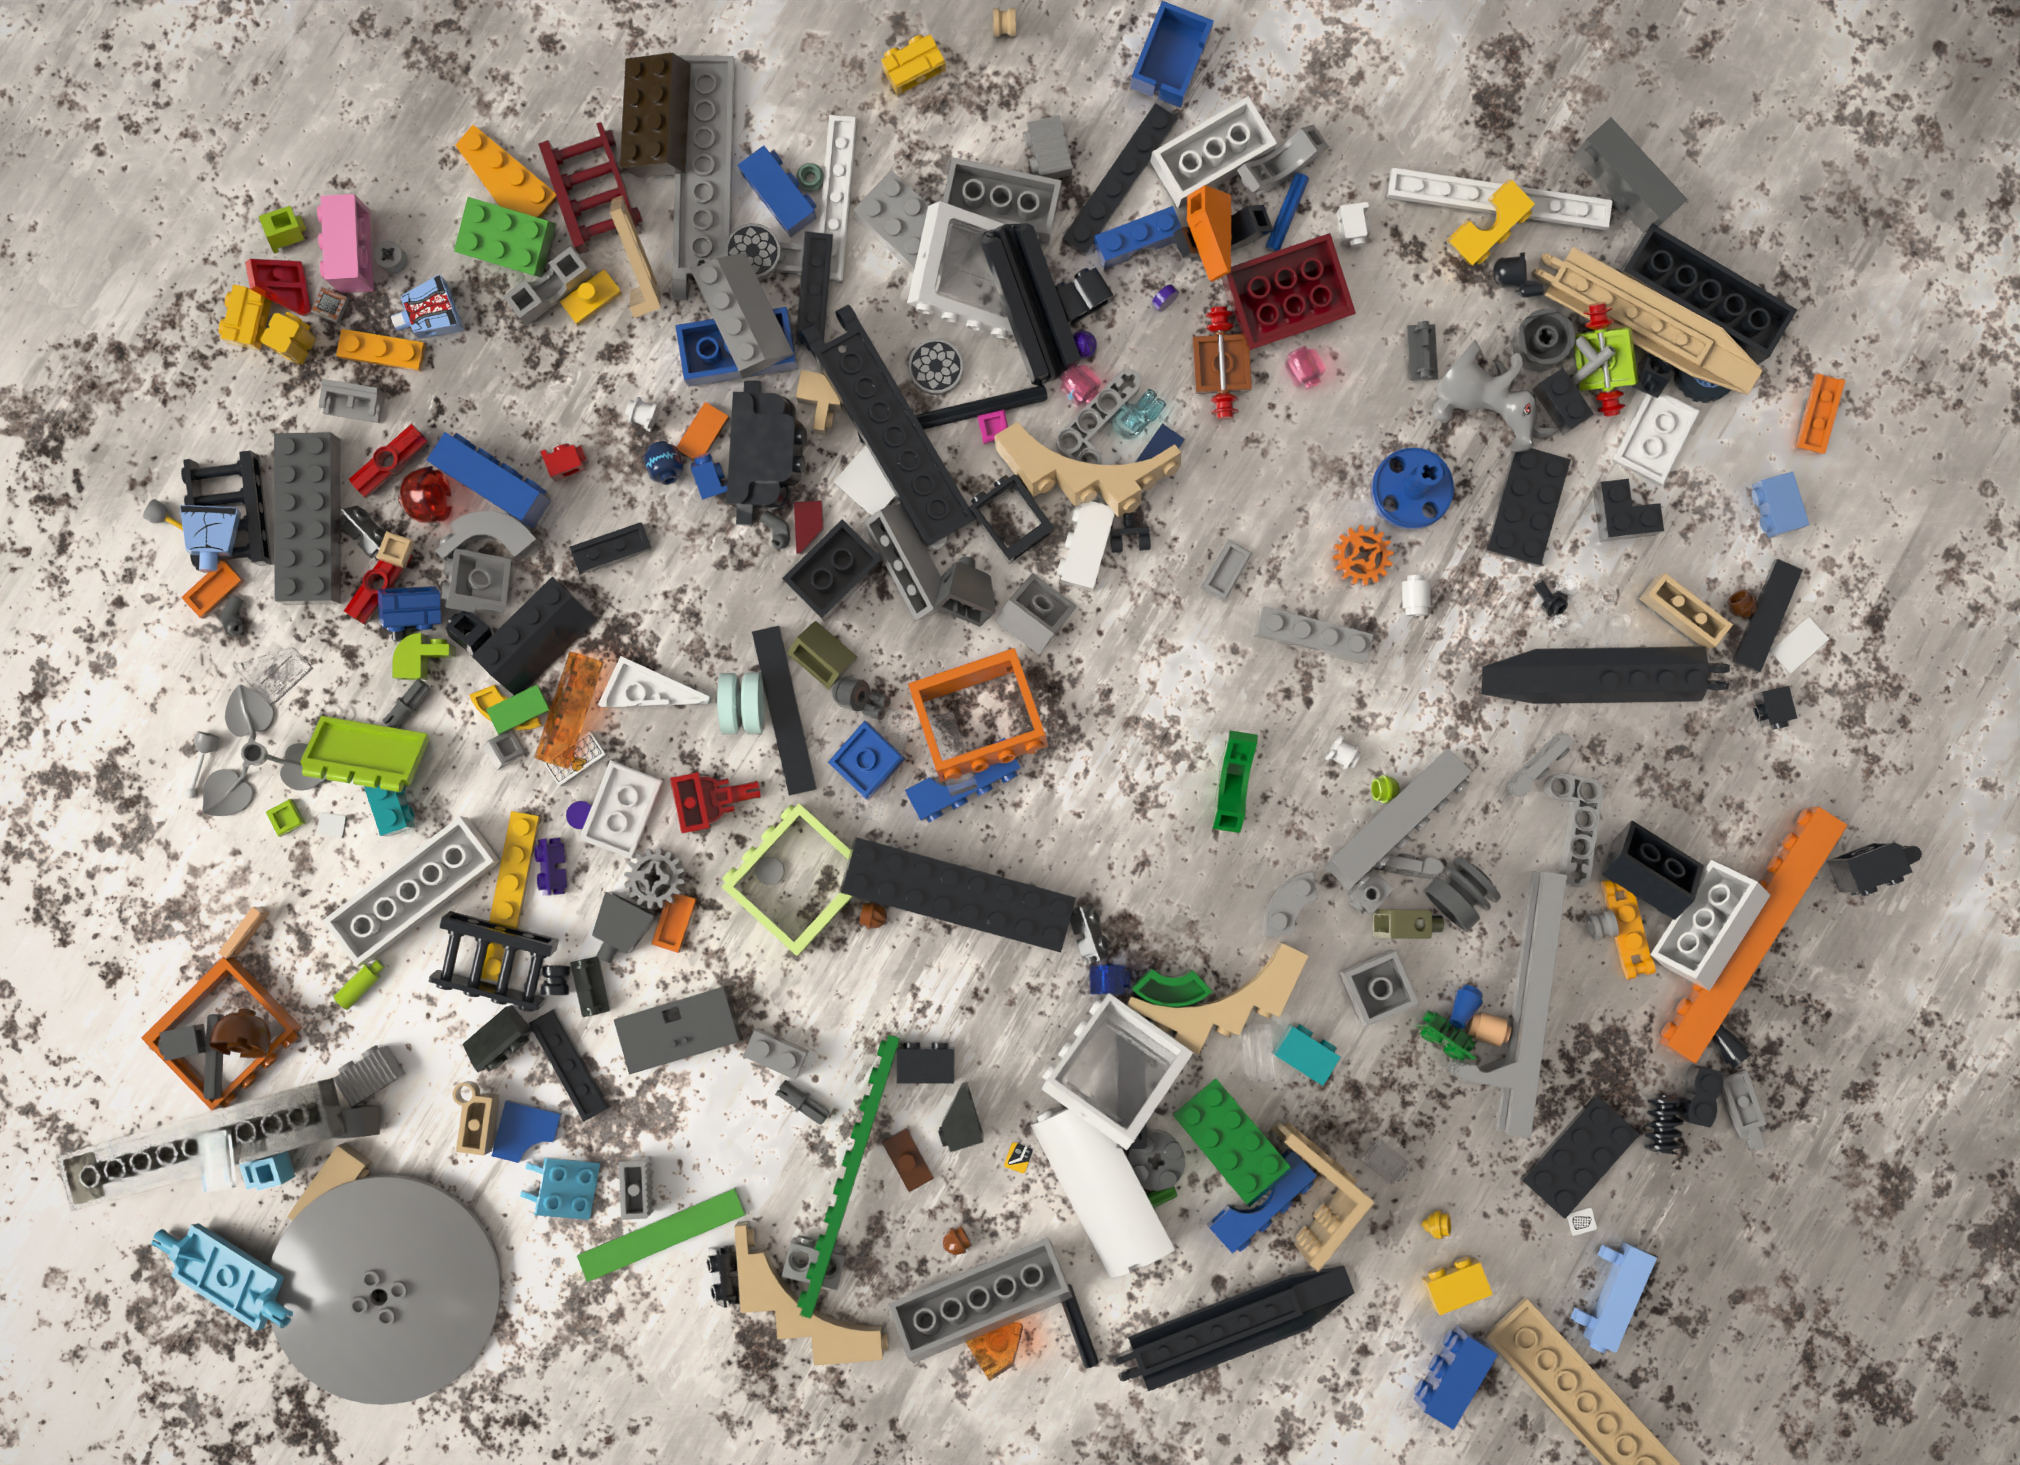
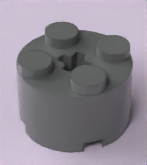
M1539 309L1527 316L1515 329L1512 337V350L1514 354H1520L1523 362L1522 368L1533 371H1547L1564 360L1575 343L1573 324L1567 317L1565 318L1554 309ZM1541 336V339L1547 340L1548 343L1544 344L1543 341L1539 340V337Z
M1160 1129L1147 1130L1146 1149H1127L1126 1157L1141 1186L1148 1190L1160 1191L1173 1187L1181 1178L1185 1168V1156L1180 1144L1170 1133ZM1155 1153H1159L1162 1162H1157L1156 1166H1152L1151 1161L1148 1160L1149 1157L1154 1158Z

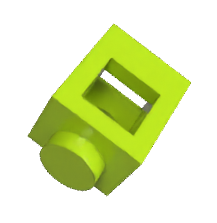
M291 205L258 216L274 254L279 252V248L305 240L302 232L307 231L301 214L295 216Z

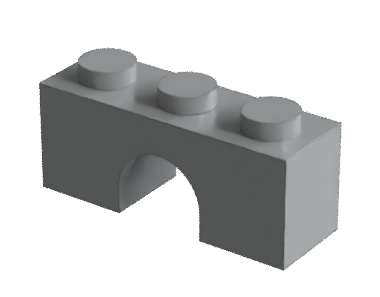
M571 246L549 262L550 268L541 278L533 282L524 280L503 296L526 326L593 277Z

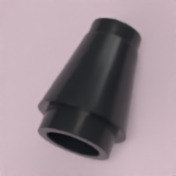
M1721 1024L1714 1034L1712 1041L1726 1064L1729 1063L1734 1068L1746 1060L1751 1053L1747 1050L1748 1046Z

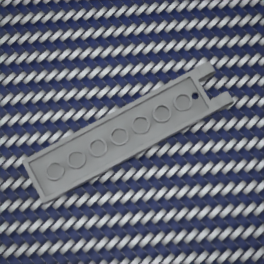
M678 55L691 63L686 170L685 173L675 174L673 300H688V276H693L691 269L697 267L701 261L706 263L714 258L724 257L726 241L731 234L734 56Z

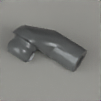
M766 510L761 516L760 522L772 529L773 540H771L773 547L776 549L786 548L790 543L788 523Z

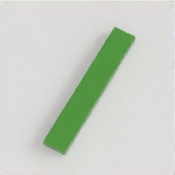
M735 1187L578 1254L577 1258L586 1281L589 1282L745 1216L746 1212Z

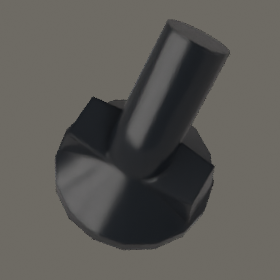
M1539 579L1533 584L1544 601L1541 604V608L1547 616H1559L1567 609V594L1559 590L1552 594L1543 579Z

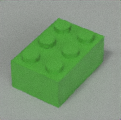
M468 197L454 252L542 277L556 223Z

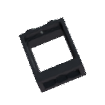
M1015 474L1011 477L1004 475L993 484L995 486L993 490L987 494L985 491L979 493L971 500L973 504L969 506L980 526L1008 564L1044 540L1055 529ZM1014 488L1040 525L1007 548L981 511Z

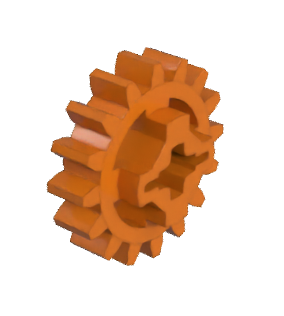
M1363 525L1357 527V532L1352 528L1347 529L1348 537L1341 534L1338 540L1342 544H1335L1332 548L1338 554L1332 556L1331 560L1339 562V565L1334 570H1342L1344 573L1341 579L1344 580L1349 576L1353 586L1358 580H1361L1362 587L1368 585V579L1373 584L1379 581L1377 574L1385 577L1388 573L1384 567H1391L1393 564L1387 560V557L1392 556L1394 551L1386 549L1391 541L1383 542L1381 538L1384 532L1382 531L1377 535L1374 534V526H1371L1367 531H1364ZM1362 538L1369 539L1373 541L1374 544L1366 543L1363 541ZM1349 543L1351 552L1350 555L1347 558H1345V548ZM1370 551H1373L1368 555V557L1365 560L1357 559L1355 561H1352L1355 557H1357V555L1360 552L1368 553ZM1380 553V563L1376 568L1374 560L1376 555ZM1355 567L1361 569L1363 574L1354 572L1350 568Z

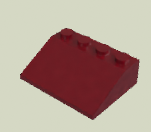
M1331 233L1231 267L1230 273L1221 277L1227 298L1249 350L1356 314Z

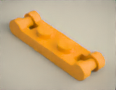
M1610 880L1602 881L1601 888L1607 910L1611 909L1618 923L1619 935L1614 937L1626 980L1634 979L1636 975L1643 973L1646 976L1655 974V964L1650 955L1636 897ZM1623 891L1624 899L1616 900L1615 892ZM1639 954L1641 962L1633 964L1631 956Z

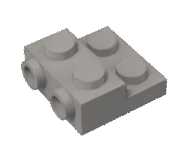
M455 548L452 558H446L444 574L449 575L448 583L443 582L441 599L446 600L445 608L474 613L475 608L504 613L507 603L511 559Z

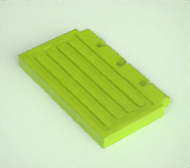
M321 716L300 760L303 767L302 775L324 779L326 775L327 780L348 784L353 779L354 785L377 788L380 783V789L402 792L404 785H411L428 745L429 737L427 733Z

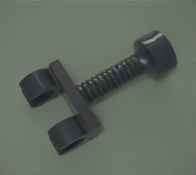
M1134 512L1123 514V529L1110 530L1112 553L1123 551L1122 536L1138 535L1140 551L1151 549L1149 527L1135 528Z

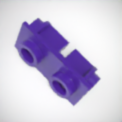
M547 838L540 839L534 849L535 860L540 862V873L537 874V887L539 891L542 890V896L551 895L552 889L554 895L565 894V888H567L566 868L555 869V864L565 863L564 843H561V838L549 839L550 844H547Z

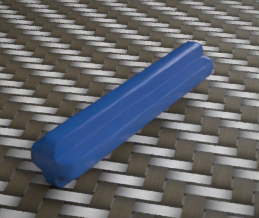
M1302 173L1295 174L1273 226L1274 231L1271 232L1266 243L1267 249L1274 252L1281 249L1309 181L1307 175Z

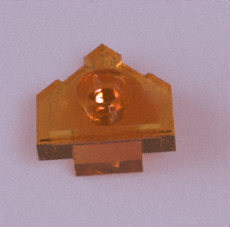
M1012 1322L966 1342L989 1382L1014 1366L1023 1331L1022 1323Z

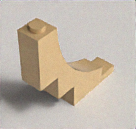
M749 1221L737 1222L734 1227L741 1313L775 1310L777 1339L812 1337L814 1366L883 1360L884 1351H889L888 1333L883 1334L882 1325L852 1324L834 1319L816 1309L811 1319L800 1316L801 1308L797 1307L799 1297L781 1278L771 1261L767 1249L751 1250V1246H755L754 1228L750 1229Z

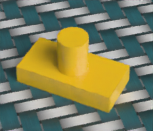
M603 269L562 299L560 303L577 326H579L621 295L622 292L605 269Z

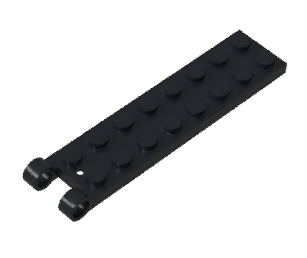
M847 304L835 311L840 325L847 333L825 344L817 328L811 324L799 331L800 337L823 371L925 546L929 547L973 522L976 518L858 320L855 311ZM844 346L846 352H839L838 347Z

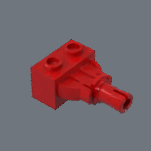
M699 772L670 778L681 834L710 828L709 824L718 821L724 813L735 811L734 806L724 808L723 805L761 798L760 790L746 793V790L759 788L757 780L719 788L721 785L729 784L728 778L716 780L709 776H699Z

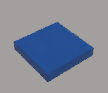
M864 720L828 763L866 800H870L906 758L869 722Z

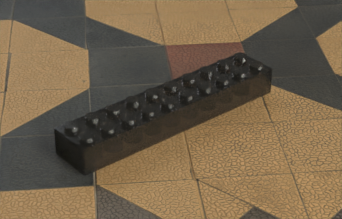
M329 1078L58 1155L57 1161L69 1209L72 1212L347 1134L334 1079Z

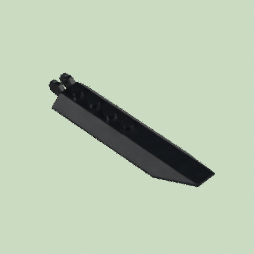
M1705 646L1533 649L1482 666L1481 694L1532 704L1695 702L1703 700L1707 689L1728 690L1729 682L1725 680H1708V672L1727 673L1730 671V665L1726 663H1708Z
M1344 1265L1320 1269L1319 1272L1314 1270L1286 1275L1128 1336L1132 1350H1126L1115 1355L1112 1361L1113 1364L1117 1365L1136 1358L1138 1367L1126 1369L1118 1377L1120 1381H1127L1142 1375L1149 1392L1307 1331L1355 1292Z

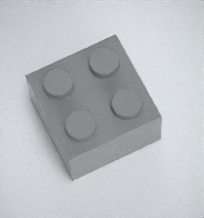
M1395 950L1386 951L1339 972L1360 1022L1365 1026H1369L1419 1004Z

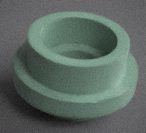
M807 163L798 169L796 179L803 190L815 191L822 186L824 173L818 165ZM813 174L816 178L813 182H808L805 180L806 176Z

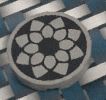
M748 223L739 226L731 232L726 241L725 256L746 253L759 280L768 277L776 270L781 257V248L777 236L771 229L762 224Z
M928 339L920 343L912 351L908 362L909 375L914 385L931 395H943L953 390L960 382L964 372L963 358L959 350L952 343L942 339Z

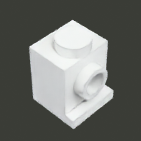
M1368 202L1339 207L1336 215L1342 246L1350 245V248H1359L1366 245L1367 233L1371 231L1370 219L1368 216H1364L1369 208Z

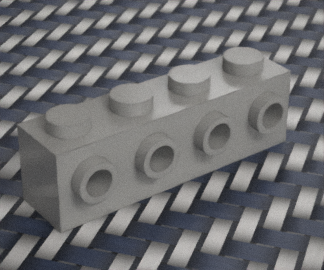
M901 503L880 509L863 522L866 530L915 621L936 614L940 611L935 608V602L942 579Z

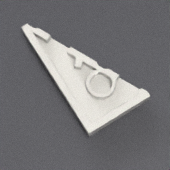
M620 656L598 705L607 708L709 704L711 697Z

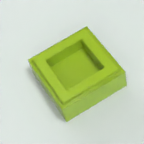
M288 799L265 812L278 837H282L306 824L294 799Z

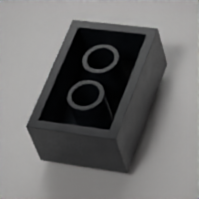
M842 519L782 579L825 622L884 562Z
M1631 820L1614 838L1602 875L1631 892L1635 897L1650 904L1659 912L1676 920L1695 901L1704 865Z

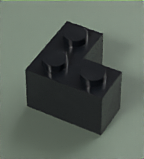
M1629 479L1603 481L1592 487L1600 542L1655 536L1664 531L1661 503L1632 506Z

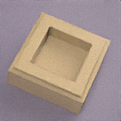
M386 531L376 558L405 568L415 542Z

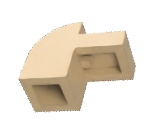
M801 370L796 399L798 403L817 406L813 430L815 434L826 436L827 428L832 429L835 412H831V409L842 411V404L825 375Z

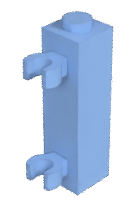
M1624 1241L1619 1252L1605 1245L1600 1247L1597 1255L1614 1264L1592 1315L1574 1308L1570 1317L1575 1322L1586 1326L1583 1336L1590 1341L1589 1346L1604 1354L1607 1349L1614 1353L1617 1352L1657 1259L1652 1254Z

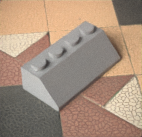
M746 253L717 257L691 269L743 379L794 355Z

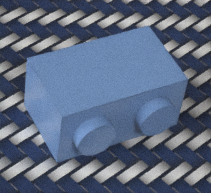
M1793 471L1761 480L1752 485V499L1754 504L1759 507L1761 513L1760 526L1767 533L1768 538L1810 525Z

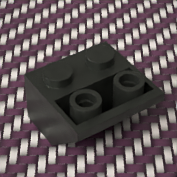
M510 1005L502 1009L462 1045L477 1073L483 1070L490 1072L500 1067L509 1059L506 1056L508 1052L518 1051L530 1041L528 1035L533 1031L518 1011Z

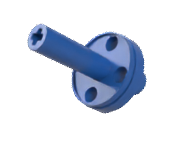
M1405 448L1390 454L1377 467L1371 482V498L1376 514L1389 524L1404 530H1418L1434 524L1446 513L1453 499L1454 482L1449 467L1438 455L1422 448ZM1391 460L1400 462L1402 472H1393L1389 467V462ZM1383 500H1393L1396 504V510L1393 512L1387 511L1383 506ZM1424 505H1429L1434 509V518L1424 516L1422 512Z

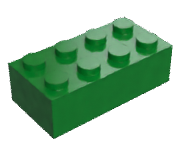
M1216 1078L1173 1114L1178 1123L1248 1207H1251L1293 1171Z

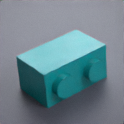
M1289 1024L1272 1054L1324 1086L1341 1058L1335 1053L1337 1047L1322 1039L1321 1043H1318L1310 1038L1313 1032L1300 1024L1296 1028Z

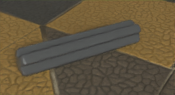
M210 1014L207 1016L204 1098L209 1100L220 1099L222 1096L223 1054L209 1047L212 1030L218 1020L224 1016L222 1014Z

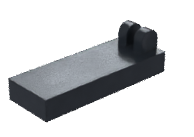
M640 522L570 546V550L579 574H583L650 551L651 545L643 524Z

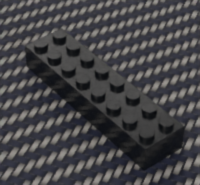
M854 837L839 890L840 893L1060 953L1076 897Z

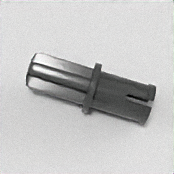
M420 679L416 680L402 698H397V704L383 718V723L387 724L386 726L399 729L411 713L416 712V706L430 691L429 686Z
M787 1080L781 1084L780 1090H777L775 1095L796 1108L795 1112H802L819 1125H822L828 1118L829 1110L810 1098V1093H803Z

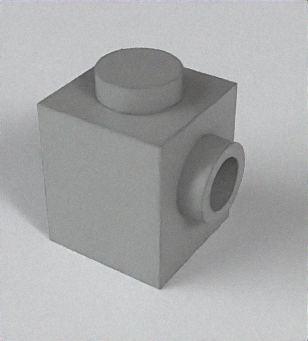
M1374 870L1369 872L1372 877L1361 888L1355 885L1347 894L1352 899L1349 904L1360 914L1364 912L1373 914L1395 889Z

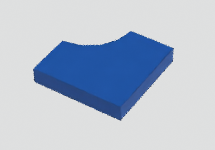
M506 1100L491 1156L520 1163L525 1152L532 1145L540 1142H555L562 1113Z

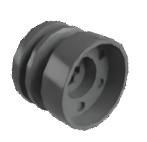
M1457 856L1452 862L1459 872L1450 866L1444 869L1451 881L1447 883L1443 879L1436 877L1424 889V893L1450 921L1463 931L1468 932L1480 920V916L1474 909V906L1477 905L1489 911L1491 905L1486 898L1497 903L1501 899V895L1483 871L1464 858Z

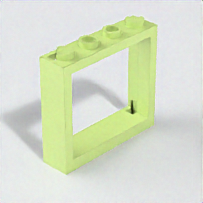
M799 803L796 807L791 804L780 816L783 821L776 828L773 825L770 826L761 836L764 841L757 849L752 846L741 858L745 862L738 869L731 868L722 878L725 882L722 888L796 956L803 952L853 896L839 893L794 942L738 891L735 886L799 816L844 857L849 858L851 850Z

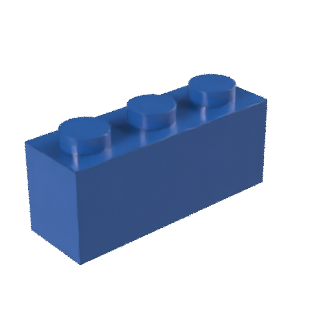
M763 145L737 166L741 175L791 238L817 218L814 210L817 206L807 193L803 196L797 187L800 184L791 172L787 174L781 168L783 162L774 150L769 152Z

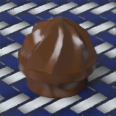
M1745 589L1735 592L1728 599L1729 611L1737 617L1744 619L1754 615L1756 612V597Z

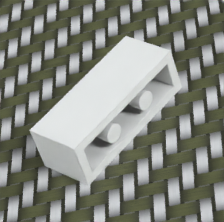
M1090 501L1089 503H1082V506L1075 508L1072 521L1077 522L1074 533L1068 532L1064 548L1069 549L1067 559L1061 558L1057 575L1062 576L1060 583L1093 592L1115 514L1108 505Z

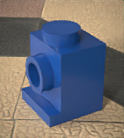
M710 453L695 457V462L691 463V471L702 500L727 492V480L721 482V479L725 478L720 462L714 463Z

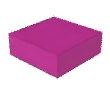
M1004 410L977 416L983 444L995 442V435L1008 428Z

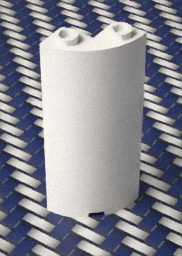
M1083 1094L1079 1095L1080 1098L1103 1113L1095 1096L1084 1097ZM1068 1108L1052 1112L1049 1109L1036 1116L1038 1121L1032 1124L1031 1127L1110 1278L1131 1273L1136 1267L1142 1266L1143 1268L1175 1251L1123 1149L1117 1148L1115 1141Z

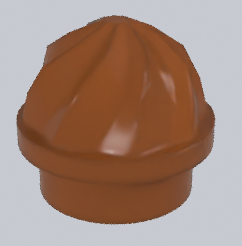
M876 902L871 904L864 903L859 925L866 926V929L869 930L880 928L887 920L884 907L876 904Z
M962 1226L956 1229L950 1228L943 1238L944 1250L953 1255L964 1254L966 1249L972 1246Z

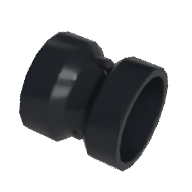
M542 966L541 975L547 978V980H544V983L541 985L540 994L569 995V985L564 978L570 975V966Z

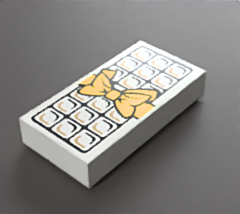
M589 731L545 761L544 765L558 786H562L607 754L594 734Z

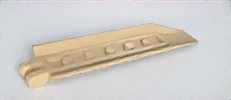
M1572 247L1564 262L1550 254L1543 253L1540 258L1545 265L1559 270L1556 276L1538 268H1534L1531 273L1537 280L1550 285L1544 294L1546 297L1590 320V315L1583 313L1589 310L1588 305L1606 302V306L1612 307L1607 312L1608 318L1614 319V322L1607 327V330L1631 327L1634 345L1692 377L1748 395L1763 371L1722 327L1575 247Z

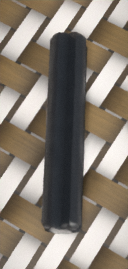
M1068 1284L1073 1297L1061 1303L1082 1363L1086 1369L1098 1365V1358L1072 1285Z

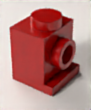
M565 443L555 447L552 453H549L546 449L540 451L549 476L555 482L587 470L584 462L588 458L582 445L575 446L574 444L569 445V443Z

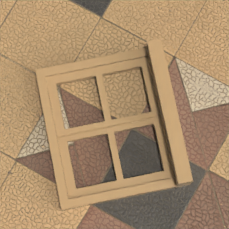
M623 195L612 199L610 214L640 286L630 290L629 308L633 317L636 318L661 308V290Z

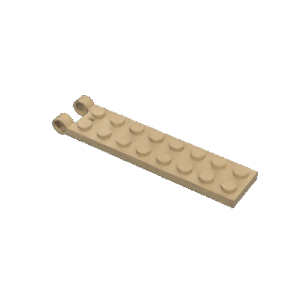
M1526 1297L1484 1335L1602 1465H1681Z

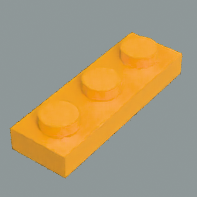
M341 329L336 356L341 359L421 372L426 344L418 341Z

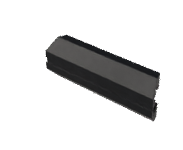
M1028 223L1004 224L996 229L984 232L980 243L1031 384L1040 386L1062 377L1077 366L1081 358L1034 226Z

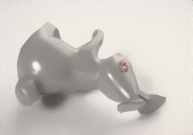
M1475 339L1435 387L1438 398L1432 406V413L1436 420L1447 423L1452 418L1453 409L1477 410L1485 408L1501 414L1507 426L1515 432L1516 438L1510 447V450L1513 452L1528 451L1535 446L1533 438H1545L1560 430L1559 427L1541 428L1537 424L1535 394L1529 390L1511 391L1509 389L1523 365L1519 353H1515L1511 357L1512 366L1508 371L1501 361H1495L1498 376L1492 377L1475 362L1481 353V348Z

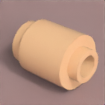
M1480 1012L1479 1014L1475 1013L1470 1019L1467 1034L1473 1036L1474 1040L1500 1047L1503 1042H1508L1512 1027L1507 1025V1019Z

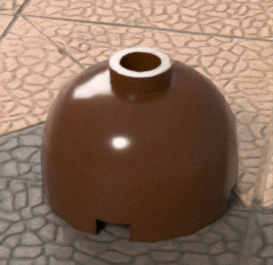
M238 1009V1013H229L220 1018L214 1025L209 1047L214 1051L229 1056L232 1051L240 1053V1058H264L270 1047L271 1035L269 1027L263 1019L255 1016V1011Z

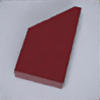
M822 500L794 502L797 555L802 554L809 544L824 530Z

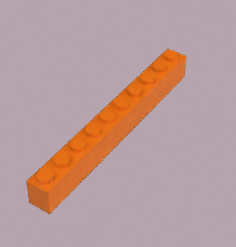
M1809 807L1800 813L1796 821L1798 826L1793 833L1790 832L1784 838L1781 845L1783 849L1780 854L1774 856L1768 863L1766 868L1768 873L1758 883L1771 896L1711 990L1708 991L1692 982V992L1688 998H1683L1676 1008V1017L1662 1029V1038L1659 1043L1686 1061L1697 1063L1848 826L1821 807Z

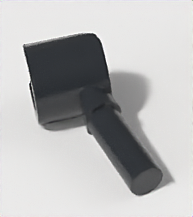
M405 626L403 631H391V639L394 642H401L407 637V633L420 631V629H416V626Z

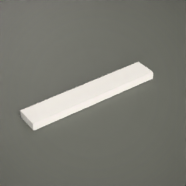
M829 115L819 233L833 234L830 282L843 283L858 122L857 117Z

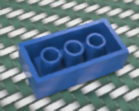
M787 307L772 310L794 355L748 377L798 369L790 315ZM714 319L675 325L683 377L688 387L742 378Z
M444 432L426 461L534 529L551 503V500L545 496L547 491L529 478H526L523 482L524 476L507 464L502 463L501 466H498L500 461L480 447L476 452L475 449L477 447L458 433H455L452 437Z

